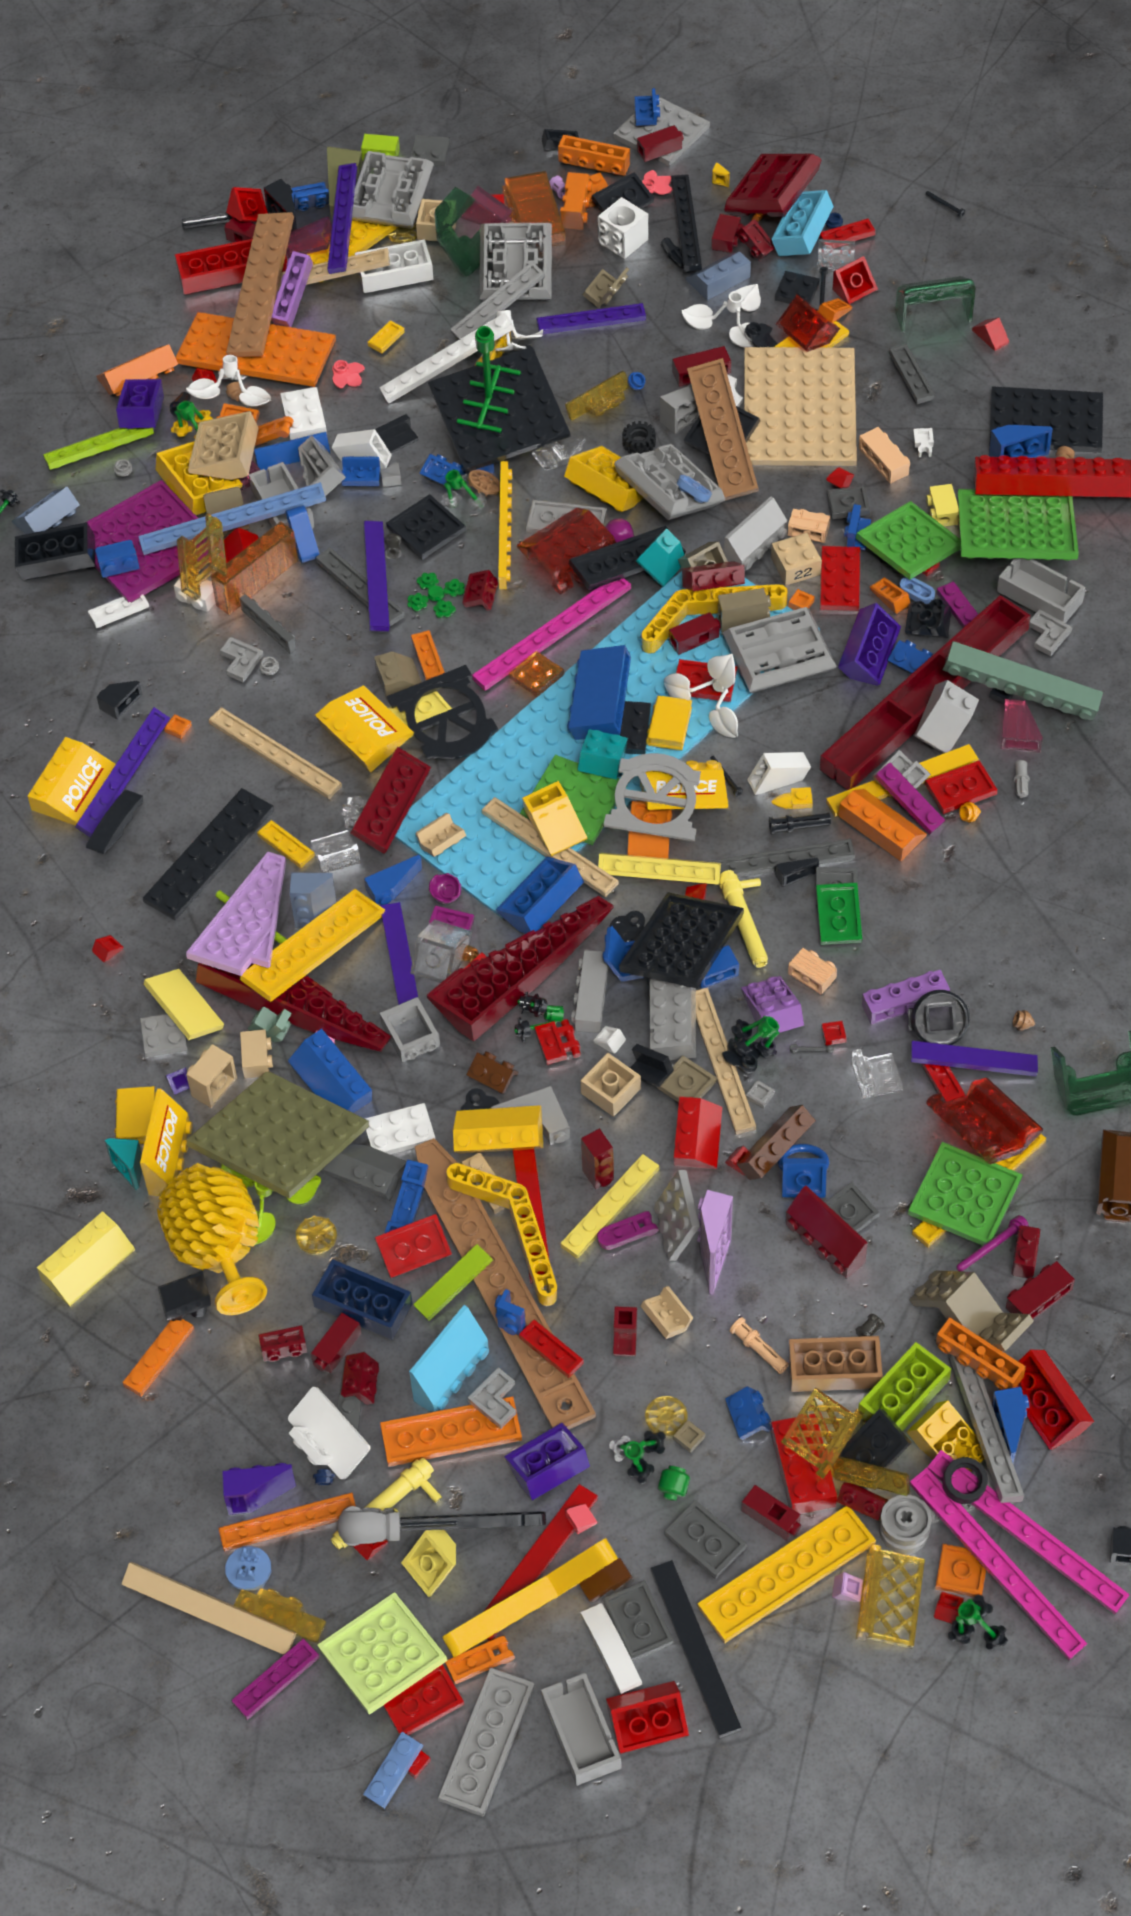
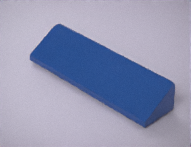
M322 432L312 435L325 446L330 454L327 433ZM310 436L254 449L258 470H268V467L284 462L285 465L300 462L298 447Z

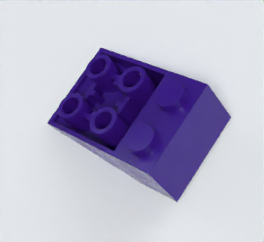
M278 1463L267 1467L256 1465L247 1469L234 1467L223 1471V1494L229 1515L252 1513L296 1487L292 1464Z

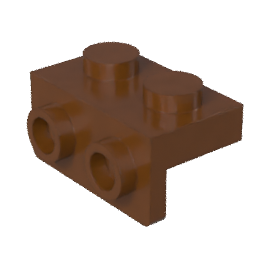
M487 1051L484 1054L477 1052L466 1075L505 1094L513 1076H517L519 1073L513 1069L515 1065L505 1060L501 1063L495 1060L497 1056Z

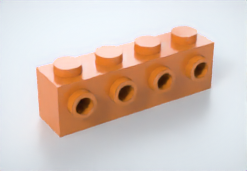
M563 135L558 145V159L561 163L625 176L630 166V148Z
M949 1317L937 1333L936 1345L943 1353H950L963 1366H970L980 1377L990 1379L998 1389L1016 1388L1023 1379L1026 1366Z

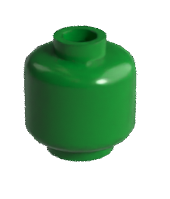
M669 1465L668 1469L662 1470L658 1490L664 1494L663 1498L677 1501V1497L682 1498L686 1496L690 1482V1476L686 1474V1469Z

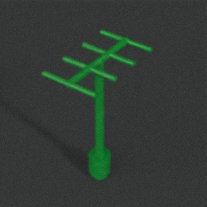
M481 326L475 333L476 349L482 353V362L477 361L476 366L483 367L484 383L470 380L469 384L484 388L485 401L483 404L464 399L463 404L482 408L478 422L457 419L456 422L477 427L478 429L501 433L502 428L485 425L483 421L487 409L508 413L506 408L489 405L494 390L514 394L515 392L512 389L495 386L500 371L520 375L521 371L490 364V352L493 351L495 346L494 333L490 327ZM491 369L495 370V371H494V374H493V377H492V380H491Z

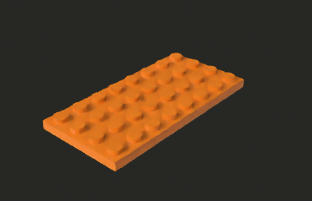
M197 312L175 357L177 363L220 371L223 368V357L227 355L226 351L234 318ZM270 324L263 356L237 357L238 370L240 375L315 387L335 344L336 335Z

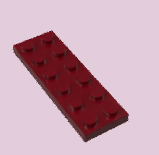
M397 746L350 834L385 854L431 767Z

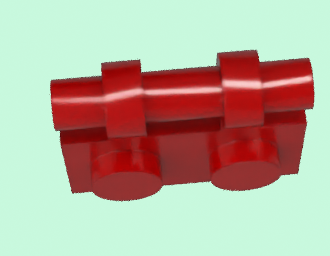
M568 1019L562 1020V1027L558 1028L555 1021L534 1027L547 1065L567 1060L566 1052H572L574 1058L581 1056L579 1041L575 1039V1030L570 1025ZM561 1037H566L568 1042L562 1043Z

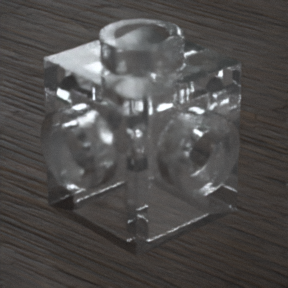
M360 796L347 797V804L342 806V816H345V828H353L367 799Z

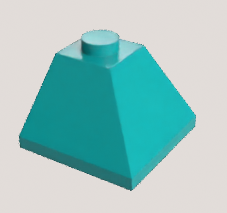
M666 528L637 558L636 562L664 587L681 568L678 559L685 554L681 542Z

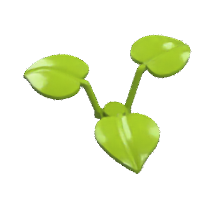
M222 1164L221 1169L241 1178L246 1188L248 1186L251 1188L255 1186L256 1193L260 1196L259 1212L256 1210L259 1227L255 1226L258 1230L256 1235L258 1241L255 1245L263 1243L272 1235L276 1225L273 1214L269 1212L263 1213L264 1198L270 1196L273 1190ZM315 1175L287 1200L297 1205L309 1202L314 1197L321 1183V1178Z

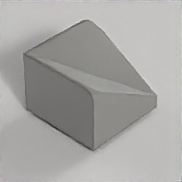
M394 463L380 471L383 487L401 485L398 463Z

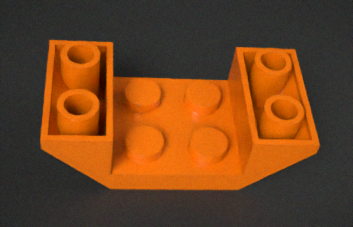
M632 799L631 813L639 820L652 824H662L671 821L673 809L648 810L645 801ZM629 831L628 855L669 858L670 838Z

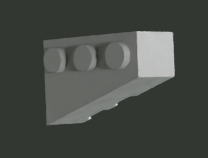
M692 385L660 396V423L674 434L699 417Z
M312 435L298 447L301 466L304 469L303 478L306 481V487L321 482L326 496L346 478L325 446Z

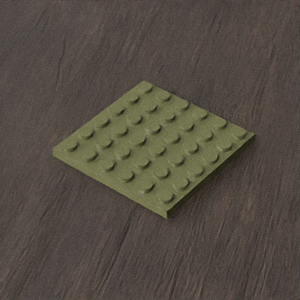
M269 1071L261 1075L187 1139V1146L290 1199L369 1127V1121Z

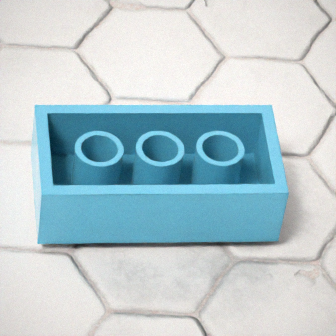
M827 190L802 192L786 216L782 217L771 239L778 256L806 255L811 253L834 207Z

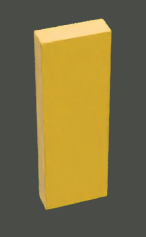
M272 820L257 832L258 837L299 868H302L315 856L310 848Z

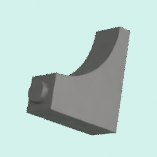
M551 1086L491 1107L493 1109L541 1105L543 1135L549 1144L562 1143L570 1138V1127Z

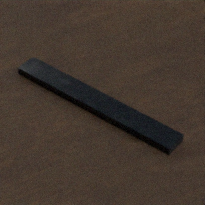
M689 174L672 175L671 183L684 271L702 270Z
M673 1560L651 1567V1573L719 1739L741 1731L742 1727Z

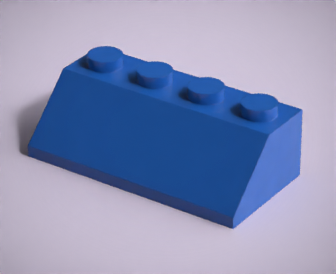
M547 856L502 902L496 911L519 932L528 933L532 930L536 932L577 891L584 881L574 863Z
M323 1029L305 1039L289 1058L288 1063L312 1093L352 1113H355L372 1101V1089Z

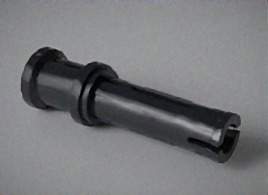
M829 812L798 817L786 815L785 817L773 818L772 816L768 819L769 831L772 835L775 832L781 831L789 833L798 828L831 825V816Z

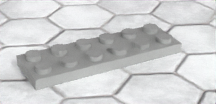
M490 1668L438 1797L440 1802L484 1817L535 1688V1683Z

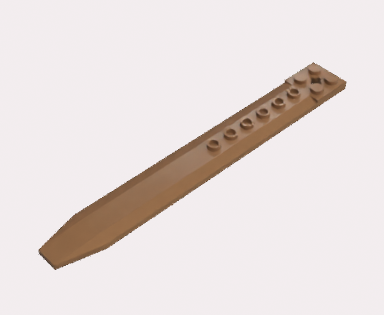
M435 1138L415 1146L417 1161L428 1165L424 1189L460 1257L463 1258L478 1244L493 1259L473 1281L497 1326L495 1302L497 1297L502 1295L505 1289L510 1290L511 1304L525 1309L526 1327L535 1319L552 1333L480 1199L449 1188L447 1184V1168L451 1164L458 1162ZM499 1328L551 1428L563 1423L569 1430L596 1417V1413L575 1374L568 1379L519 1338V1335L508 1334L504 1329ZM563 1402H565L567 1405H572L569 1407V1410L561 1409Z

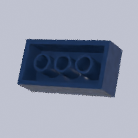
M334 1259L330 1262L312 1294L315 1308L336 1317L344 1313L359 1322L362 1328L391 1340L394 1339L413 1305L410 1291Z

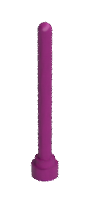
M1020 1215L1010 1220L1007 1229L958 1263L956 1269L959 1272L964 1271L1009 1237L1017 1235L1019 1226H1029L1027 1220Z

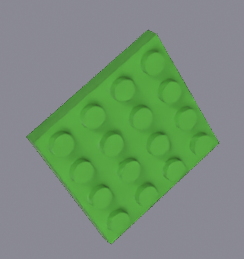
M911 501L856 534L857 540L909 580L961 549L959 537Z
M555 754L533 792L559 781L587 836V840L582 842L593 845L604 827L605 815L611 814L612 809L616 806L615 789L620 778L616 780L578 771L579 763ZM523 807L520 814L530 820Z
M942 1142L908 1210V1215L983 1246L995 1237L1022 1180L1023 1174Z

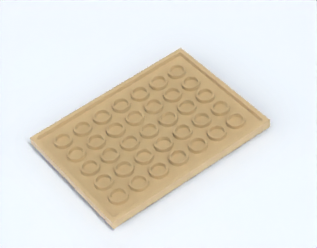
M745 347L744 410L759 417L761 420L746 443L752 465H857L854 348Z

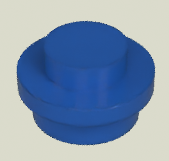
M633 372L628 376V384L632 389L641 390L644 387L646 380L642 373Z

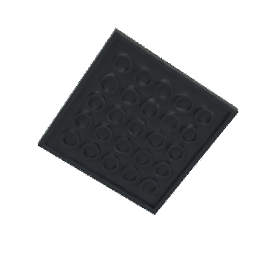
M532 346L490 360L492 365H500L501 367L521 371L520 375L500 371L495 386L512 389L515 392L514 394L494 390L489 405L506 408L508 413L487 409L483 421L485 425L502 428L501 433L478 429L477 427L456 422L457 419L478 422L482 408L463 404V400L484 404V388L469 384L470 380L484 383L483 367L473 366L428 382L465 473L571 437L568 426ZM491 369V380L495 371Z

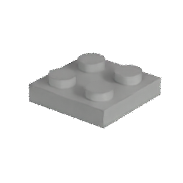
M168 1014L140 1018L146 1058L187 1051L186 1036Z

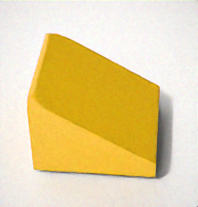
M716 163L712 170V183L729 187L730 172L719 163Z

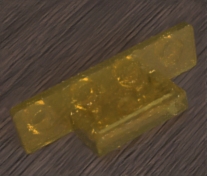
M621 371L565 403L569 419L574 420L586 412L594 416H601L606 410L618 406L620 402L625 400L623 391L630 387L626 372Z
M832 1454L827 1455L832 1477L836 1480L871 1489L877 1488L904 1496L910 1493L909 1475L907 1473Z
M260 1588L257 1595L241 1590L234 1606L296 1632V1636L315 1643L319 1641L326 1626L325 1620L305 1613L304 1606L299 1599L283 1597L273 1589L265 1590Z

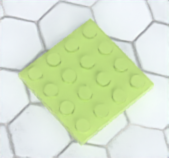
M395 1592L317 1645L320 1652L369 1715L448 1661L443 1651Z

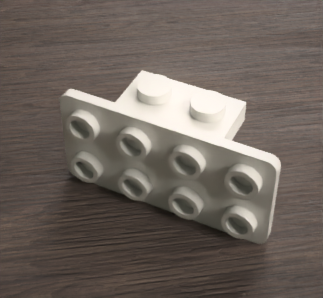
M312 1387L288 1416V1421L294 1426L289 1432L290 1436L294 1439L293 1443L305 1451L308 1455L307 1459L312 1464L328 1465L340 1479H346L370 1451V1445L318 1387Z

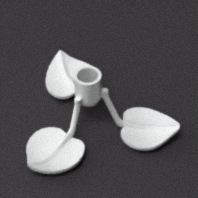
M758 284L748 285L731 292L728 301H724L715 315H713V311L707 305L696 304L682 310V316L693 328L705 330L712 326V320L716 319L723 309L727 307L731 313H736L737 326L730 329V340L740 347H755L751 338L745 333V327L750 323L740 324V309L751 312L759 308L761 298Z
M511 310L496 311L497 317L506 312L513 324ZM515 329L512 330L514 334L512 339L516 340L536 339L543 336V329L528 336L518 334ZM508 332L506 334L507 347L495 348V350L501 352L519 351L525 349L526 346H520L513 342L510 343Z
M234 355L223 357V368L218 372L219 378L216 383L210 379L203 378L194 381L186 388L187 392L194 397L211 399L220 394L218 386L222 379L238 380L243 392L239 395V399L243 404L259 406L271 401V396L260 387L250 386L247 390L244 388L242 380L248 376L240 375L238 359Z
M733 654L711 658L708 661L707 667L710 676L714 679L694 688H690L689 679L682 674L674 673L664 678L665 688L671 697L688 701L691 699L690 692L713 684V688L717 692H722V695L716 704V710H712L709 713L711 725L721 735L731 738L738 736V721L735 713L728 707L720 708L725 695L729 692L728 688L735 683Z

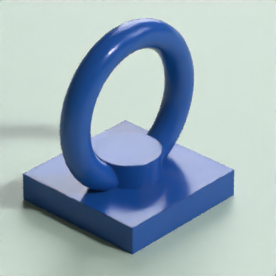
M793 1145L778 1161V1166L782 1171V1197L796 1198L801 1189L806 1185L819 1198H826V1174L829 1167L828 1155L821 1148L814 1145ZM806 1152L814 1154L818 1158L788 1157L795 1153Z

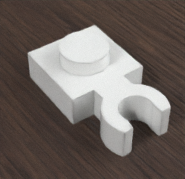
M932 428L913 429L914 447L918 448V457H921L922 452H927L928 456L931 457L934 445Z

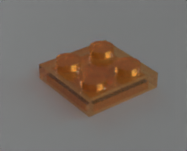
M535 651L509 673V677L538 697L565 673L563 668Z

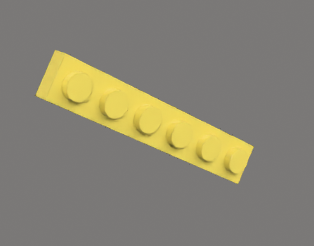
M612 853L599 854L598 867L610 875L708 884L720 883L721 863Z
M642 1154L561 1242V1248L578 1259L597 1239L600 1229L609 1226L660 1170V1166Z

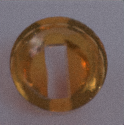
M467 945L464 949L462 960L470 963L479 955V951L475 947Z

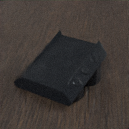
M933 599L929 604H925L922 601L909 604L905 633L949 637L950 618L952 616L950 606L944 604L942 599Z
M203 1271L158 1286L166 1321H181L188 1314L196 1318L203 1317L207 1312V1308L211 1306Z

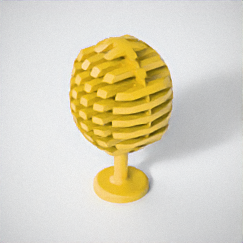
M196 1163L183 1170L166 1186L167 1191L163 1189L160 1193L158 1205L161 1210L157 1209L160 1226L175 1259L200 1270L207 1269L216 1273L224 1272L228 1284L216 1295L215 1305L217 1310L224 1315L242 1314L258 1306L267 1295V1287L261 1279L256 1277L240 1278L235 1263L243 1259L250 1251V1248L254 1247L258 1241V1237H256L258 1230L255 1228V1226L259 1227L258 1215L241 1178L214 1166L209 1168Z

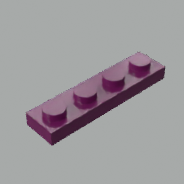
M891 762L874 776L929 835L945 822V819Z
M303 1638L231 1700L232 1704L247 1720L250 1719L319 1659V1654Z

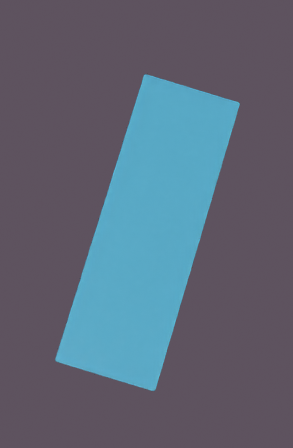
M682 571L593 648L626 646L631 655L625 701L651 703L649 726L657 696L671 697L665 688L664 678L677 672L679 659L708 663L715 656L731 654L724 636L721 635L720 629L719 638L680 655L677 654L670 644L669 637L655 653H646L642 650V631L676 591L686 589L683 588ZM745 578V584L734 585V586H727V587L757 586V585H755L754 583H752L751 581H749L748 579ZM786 606L782 610L770 611V617L793 610ZM718 613L712 614L714 618L718 619ZM704 614L687 615L680 624ZM577 662L490 737L482 748L466 758L411 806L395 835L396 839L417 855L419 854L421 858L441 873H449L457 877L462 889L501 918L503 917L497 913L496 909L546 857L483 815L482 809L496 797L520 813L524 807L522 798L533 792L555 754L579 763L580 752L585 739L575 740L572 733L568 731L567 726L571 717L570 706L573 704L572 692L576 685ZM738 667L731 702L722 701L720 708L728 707L734 711L753 694L749 692ZM691 697L692 711L682 751L646 745V754H665L680 760L714 729L709 719V713L712 710H716L718 700ZM625 753L624 759H631L641 754ZM619 773L617 778H621L623 773ZM635 776L631 779L626 789L642 792L639 777ZM624 798L625 804L628 807L632 803V799ZM445 813H448L453 823L464 829L466 836L458 843L445 849L443 853L434 857L421 849L416 832ZM580 842L570 848L578 852L587 843Z

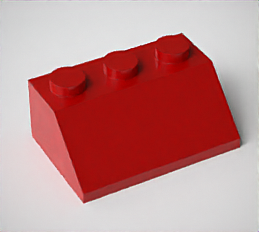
M679 1096L674 1166L717 1169L722 1119L721 1106L702 1098Z
M675 1681L606 1698L609 1717L620 1754L689 1736L681 1694Z

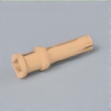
M743 1317L739 1318L731 1326L729 1332L736 1334L743 1341L745 1347H751L779 1374H782L788 1368L789 1363L760 1338L759 1332L746 1324V1320Z

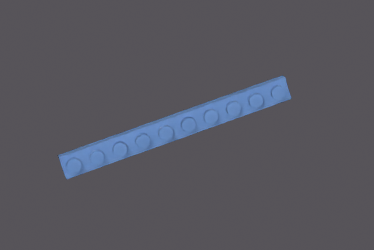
M320 482L139 536L143 554L146 555L285 514L286 510L302 505L308 507L326 501V497Z

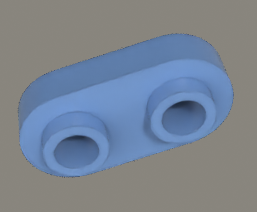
M680 475L677 485L681 491L694 496V500L699 503L709 501L712 495L710 490L691 477Z
M904 577L901 579L899 588L907 592L910 599L922 601L925 604H929L935 599V590L931 586L916 578L909 580Z

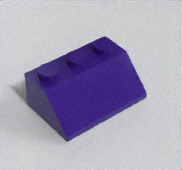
M563 1423L504 1456L519 1485L532 1501L590 1467L585 1448Z

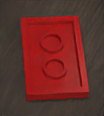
M679 659L676 673L682 674L689 679L690 688L714 679L708 672V663ZM735 666V680L737 675V666ZM735 683L728 688L729 692L725 695L723 701L731 702ZM713 684L690 692L691 697L719 700L722 692H717L713 688Z
M980 760L925 780V785L942 814L959 809L967 802L975 803L997 795L998 792Z
M436 1214L374 1238L390 1279L452 1255Z
M442 1664L384 1704L383 1707L399 1736L401 1732L409 1736L462 1707L464 1701Z

